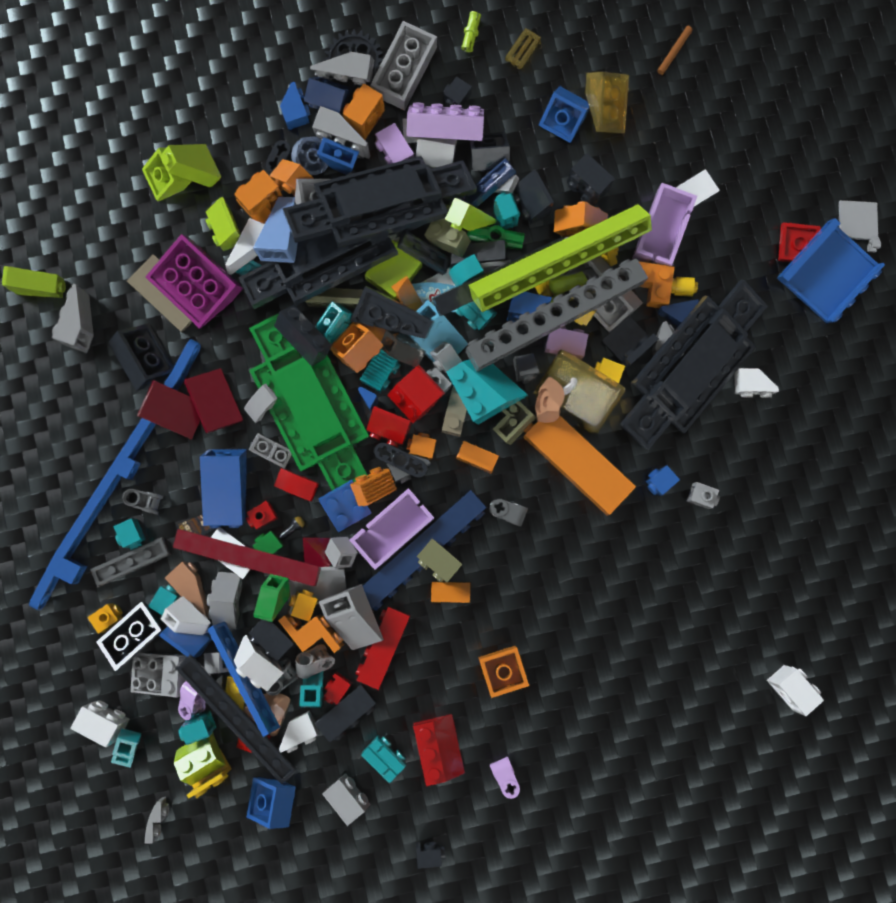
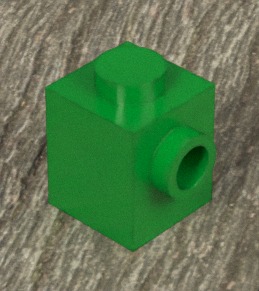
M270 531L266 535L264 533L254 540L256 543L253 545L254 549L275 555L285 547L274 531Z

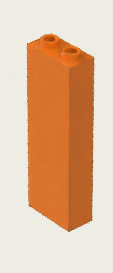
M561 416L554 422H537L535 425L531 423L524 430L526 432L524 438L606 515H610L636 487Z

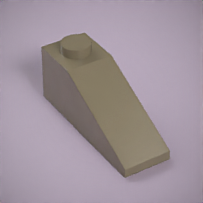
M454 385L442 433L460 437L467 409Z

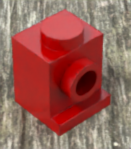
M265 501L248 511V517L246 518L251 528L255 527V529L259 530L278 519V516L270 502ZM259 512L263 514L260 520L256 517Z
M336 671L333 675L335 681L331 679L324 688L327 692L323 699L330 704H338L353 683Z

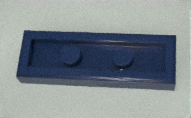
M505 158L476 184L477 193L465 196L464 199L468 204L477 208L511 178L516 171Z

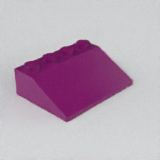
M183 234L178 237L145 276L148 281L200 329L229 305L243 289L190 237Z

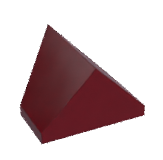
M303 538L305 563L320 567L333 566L325 554L331 538Z

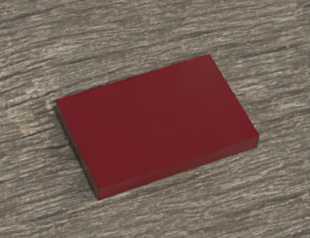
M221 368L185 379L184 383L206 434L243 421Z
M154 380L137 416L189 439L193 438L200 422L190 396Z

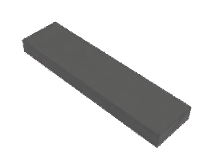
M161 537L90 570L97 587H101L171 555L164 537Z

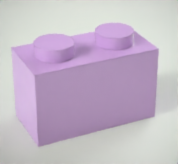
M395 123L375 134V145L379 152L383 151L386 157L384 159L387 165L414 158V153Z
M563 326L548 334L545 352L582 360L585 354L588 334H585L580 329L567 330Z

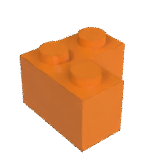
M284 159L270 174L271 179L278 185L281 191L284 189L287 193H292L294 196L297 179H314L300 164Z
M264 170L254 174L247 184L241 185L234 194L252 217L265 206L271 211L278 197H283L278 185Z
M584 201L578 202L577 205L564 206L562 209L555 210L554 232L564 237L573 236L608 219V214Z
M639 261L648 277L645 283L639 286L649 288L646 306L660 308L661 306L669 305L675 267Z

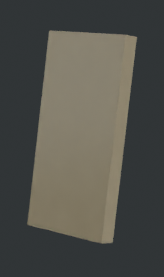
M153 254L127 282L183 333L192 321L145 278L159 261Z

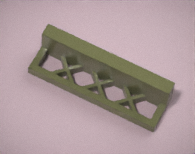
M331 288L305 302L308 307L328 308L333 301L347 309H355L363 290Z

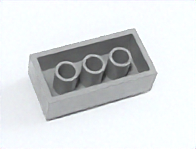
M405 21L402 22L370 85L372 89L383 95V101L402 110L406 109L437 48V36Z

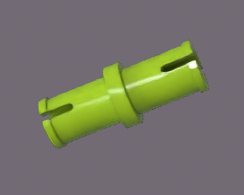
M475 11L470 12L467 27L464 29L465 37L461 49L466 52L473 51L475 38L479 33L478 26L481 14Z

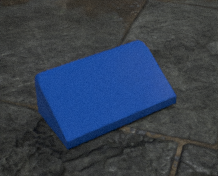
M359 387L358 391L372 413L374 406L376 407L379 402L377 395L363 387Z

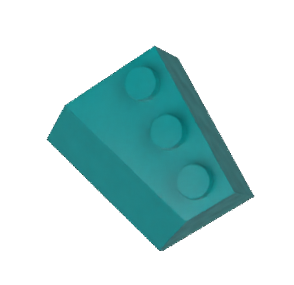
M466 360L446 371L473 422L478 425L528 396L494 364L476 372L471 361Z

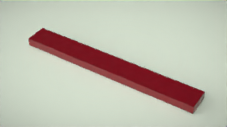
M183 529L177 530L173 548L263 573L286 577L289 580L311 586H317L321 570L320 566Z

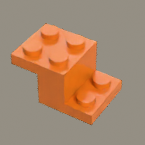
M290 614L278 620L302 652L306 651L321 638L324 639L334 653L345 645L340 635L334 632L331 625L326 621L325 616L321 614L314 617L303 627L300 626L302 624L300 619Z

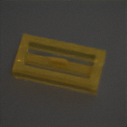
M525 28L506 55L505 60L511 61L512 65H517V68L521 69L540 42L541 37ZM529 35L528 39L523 44L515 58L512 57L517 48L519 47V45L521 44V42L523 41V39L525 38V36ZM534 38L535 40L533 41L525 55L522 57V59L519 61V58L521 57V55L523 54L531 40Z

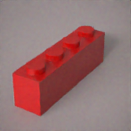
M390 606L387 610L383 609L379 618L382 621L379 629L384 640L374 643L372 646H367L363 655L367 658L364 664H359L356 675H358L357 681L379 690L409 620V614Z

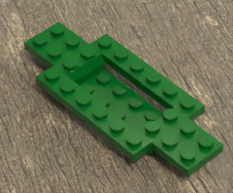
M278 313L249 328L266 361L249 371L258 389L262 385L267 384L275 392L278 399L269 411L299 470L302 472L319 464L333 491L350 480L356 482L355 478L361 475L367 476L353 445L367 439L369 435L328 355L324 360L311 367L274 327L279 315Z

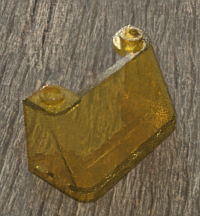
M560 349L533 394L536 395L535 398L537 399L539 389L548 377L555 379L562 388L571 383V378H576L578 381L577 385L570 393L564 396L561 408L581 419L587 431L598 433L626 389L572 354Z

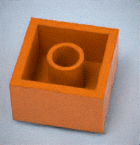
M362 84L360 88L355 90L350 104L347 103L343 109L344 119L364 140H366L385 111L383 95L368 85Z
M352 322L332 343L330 350L342 363L358 373L366 367L367 362L380 352L384 345L369 329L359 323Z
M516 646L478 657L491 698L529 686Z

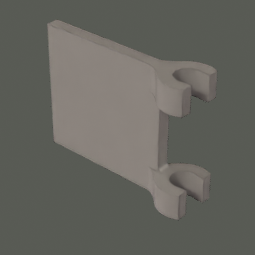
M840 200L839 222L841 224L839 228L851 239L869 240L867 251L875 253L876 248L879 249L881 247V241L878 237L877 203Z

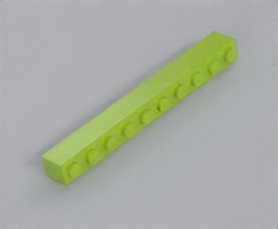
M639 204L470 284L472 300L484 312L652 231L651 215Z

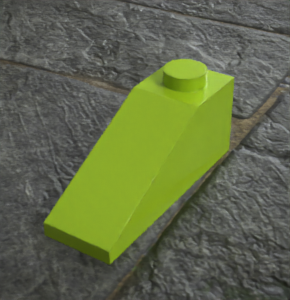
M454 198L445 220L452 223L450 227L459 231L462 228L468 231L495 224L497 221L474 206Z

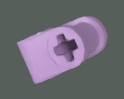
M186 681L180 689L178 711L183 719L190 720L194 714L205 710L206 702Z
M508 757L490 764L496 781H498L504 796L510 799L517 797L520 788ZM509 783H510L512 786H514V787H513V790H514V791H512V792H510L509 789L506 790V789L508 788V787H507V784H509Z

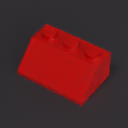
M452 714L415 722L413 728L426 786L447 782L464 774L465 771Z

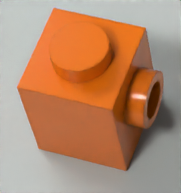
M418 433V435H413V439H409L407 450H410L409 454L432 460L436 439L429 438L430 435Z

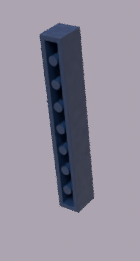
M471 490L362 586L371 609L377 611L384 604L382 600L386 596L391 598L398 592L397 587L401 583L405 586L413 578L411 576L416 570L420 572L424 569L418 563L420 559L417 556L431 539H434L442 547L445 544L450 546L456 540L454 536L458 532L463 534L471 527L469 523L474 518L478 521L486 514L483 511L486 508L485 505Z

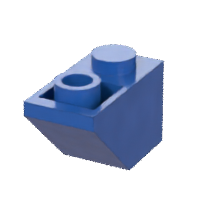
M295 82L290 84L280 104L289 130L310 123L308 116L311 115L307 104L303 105L301 100L304 99L301 87H296Z

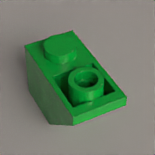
M273 574L268 576L260 589L254 611L255 618L273 622L290 597L288 578Z

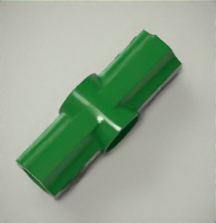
M485 226L468 231L467 235L472 242L481 243L505 240L507 248L522 250L525 233L504 230L500 226ZM497 234L500 238L495 240L491 238V235Z

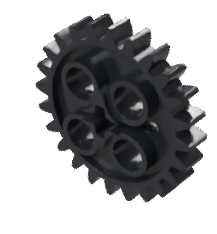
M353 29L351 35L345 30L344 37L338 33V40L332 38L334 45L328 44L330 51H325V55L328 58H324V61L341 56L342 54L340 53L343 49H349V52H353V45H356L355 53H359L362 49H367L366 55H371L374 59L372 83L383 61L381 59L383 52L379 51L381 47L379 44L375 45L376 39L370 40L369 33L364 37L362 30L358 35H356L355 29ZM334 77L332 79L334 82L354 88L353 93L356 88L362 86L355 84V82L349 79L347 82L337 81Z

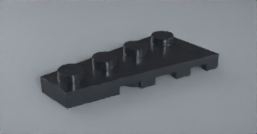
M365 286L350 320L351 322L375 326L424 339L427 338L434 323L433 319L368 286Z

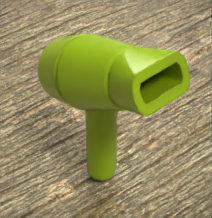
M583 271L575 274L560 275L550 279L549 288L554 294L550 303L553 302L555 297L564 294L575 286L586 285L587 278Z

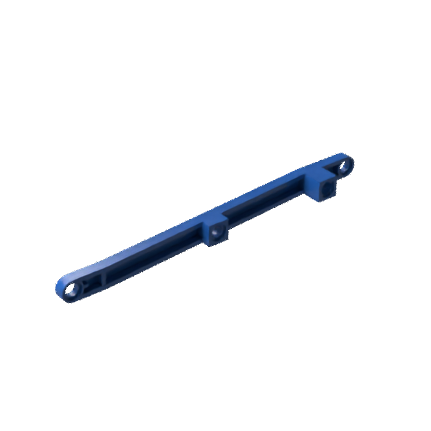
M192 339L187 342L174 369L165 381V386L178 391L200 351V343ZM143 418L140 420L55 552L30 600V607L40 611L46 605L59 579L69 584L79 583L87 566L71 559V556L121 478L133 480L141 465L134 458L155 427V423Z

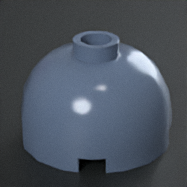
M315 136L304 137L293 146L291 153L292 162L300 164L310 175L323 173L328 167L317 156L322 139Z

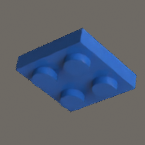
M353 480L319 498V502L338 532L372 513L368 506H358L350 484L354 483Z

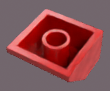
M418 365L396 384L388 394V397L414 423L426 415L445 392Z
M374 406L367 432L370 433L369 436L379 441L383 438L388 440L387 444L398 448V445L403 447L411 428V421Z

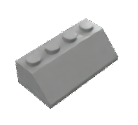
M598 256L565 272L564 275L583 271L588 281L595 276L597 278L603 276V273L611 267L601 256ZM602 284L605 290H610L609 285ZM631 290L597 308L594 316L610 333L643 302ZM590 292L585 293L587 298H594Z

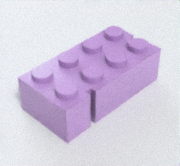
M413 103V105H409L407 112V136L482 141L484 109H480L479 106H469V108L463 109L461 105L443 107L442 104L424 106V103Z
M661 183L649 211L652 231L640 236L632 258H637L641 262L649 263L651 261L653 264L672 266L697 196Z
M409 488L366 525L369 529L367 532L362 528L349 540L374 570L378 569L434 520V517L423 505L418 506L420 501Z

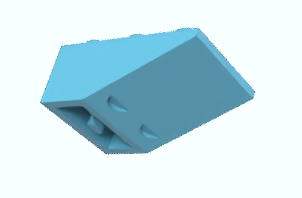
M429 300L417 310V312L434 320L427 338L424 339L405 334L433 363L435 360L430 355V352L441 343L447 342L451 344L457 354L468 345L444 315L439 316L436 307Z

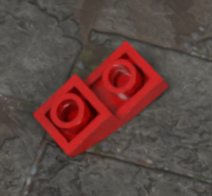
M283 468L280 469L274 484L275 487L308 501L313 500L319 483Z

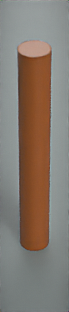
M686 26L657 70L659 74L663 75L693 31L690 26Z

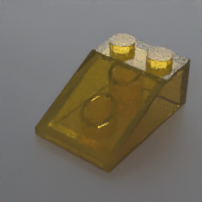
M609 72L587 73L585 93L596 132L625 133L629 75Z

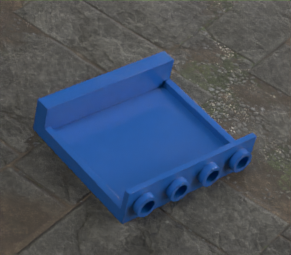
M836 218L829 220L777 277L825 323L838 321L843 315V310L855 303V297L869 287L868 283L882 273L881 269L885 265L884 263L878 264L838 227L841 223Z

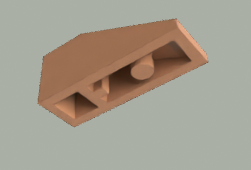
M181 562L165 579L181 597L183 596L190 601L209 620V608L200 576L197 573L198 569L191 562Z

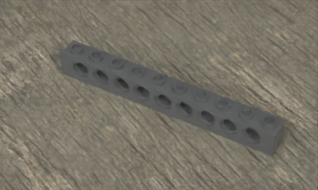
M636 258L632 261L627 259L619 264L620 267L617 269L610 268L603 273V276L599 278L595 276L589 279L586 285L582 287L580 285L575 286L569 291V294L565 296L563 294L558 295L553 299L552 303L539 305L535 312L531 314L526 312L514 323L511 320L502 325V329L498 331L494 329L486 333L485 338L481 340L477 338L469 342L465 352L476 372L644 284L648 277L638 259ZM619 275L625 276L627 281L620 280ZM602 284L609 285L610 290H605ZM590 292L594 298H587L585 293ZM574 301L577 307H571L568 302ZM558 310L560 316H554L551 311ZM534 319H541L544 325H537ZM517 328H525L527 334H520ZM502 336L508 337L509 340H510V343H507V344L503 343V342L500 340V337H502ZM483 346H491L493 352H485Z

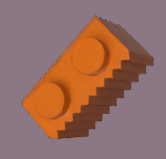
M377 467L370 470L371 474L355 478L356 482L350 484L358 506H368L397 489L389 469Z

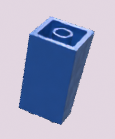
M208 449L200 456L203 526L209 525L210 528H220L221 525H229V528H238L246 521V449Z

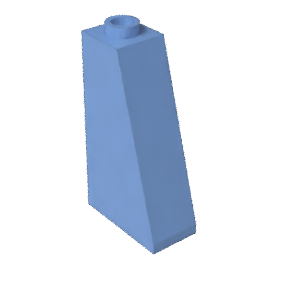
M278 197L253 247L261 261L295 262L298 242H294L283 214V208L296 205L295 197Z

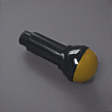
M301 517L293 518L291 525L281 533L279 538L283 541L293 532L302 529L305 525L304 520Z

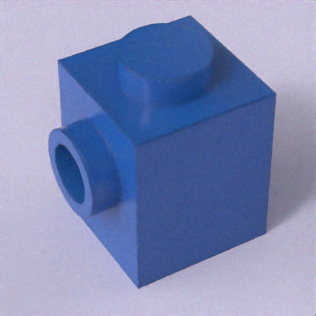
M664 466L660 470L656 468L648 475L650 479L646 482L649 484L647 486L654 495L661 496L680 479L668 466Z

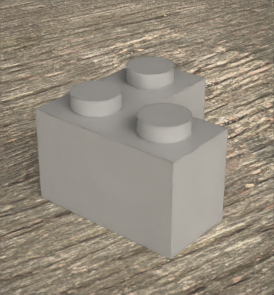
M218 572L216 580L213 579L212 593L208 594L207 606H210L208 618L211 619L212 626L225 621L229 629H236L240 616L239 598L243 586L242 578L236 573Z

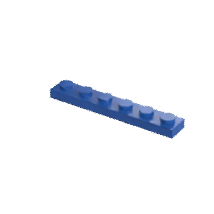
M224 621L208 628L207 630L262 736L264 737L279 729L280 725L261 689L256 688L251 683L250 678L247 676L243 678L236 671L237 667L234 659L239 647L226 622Z

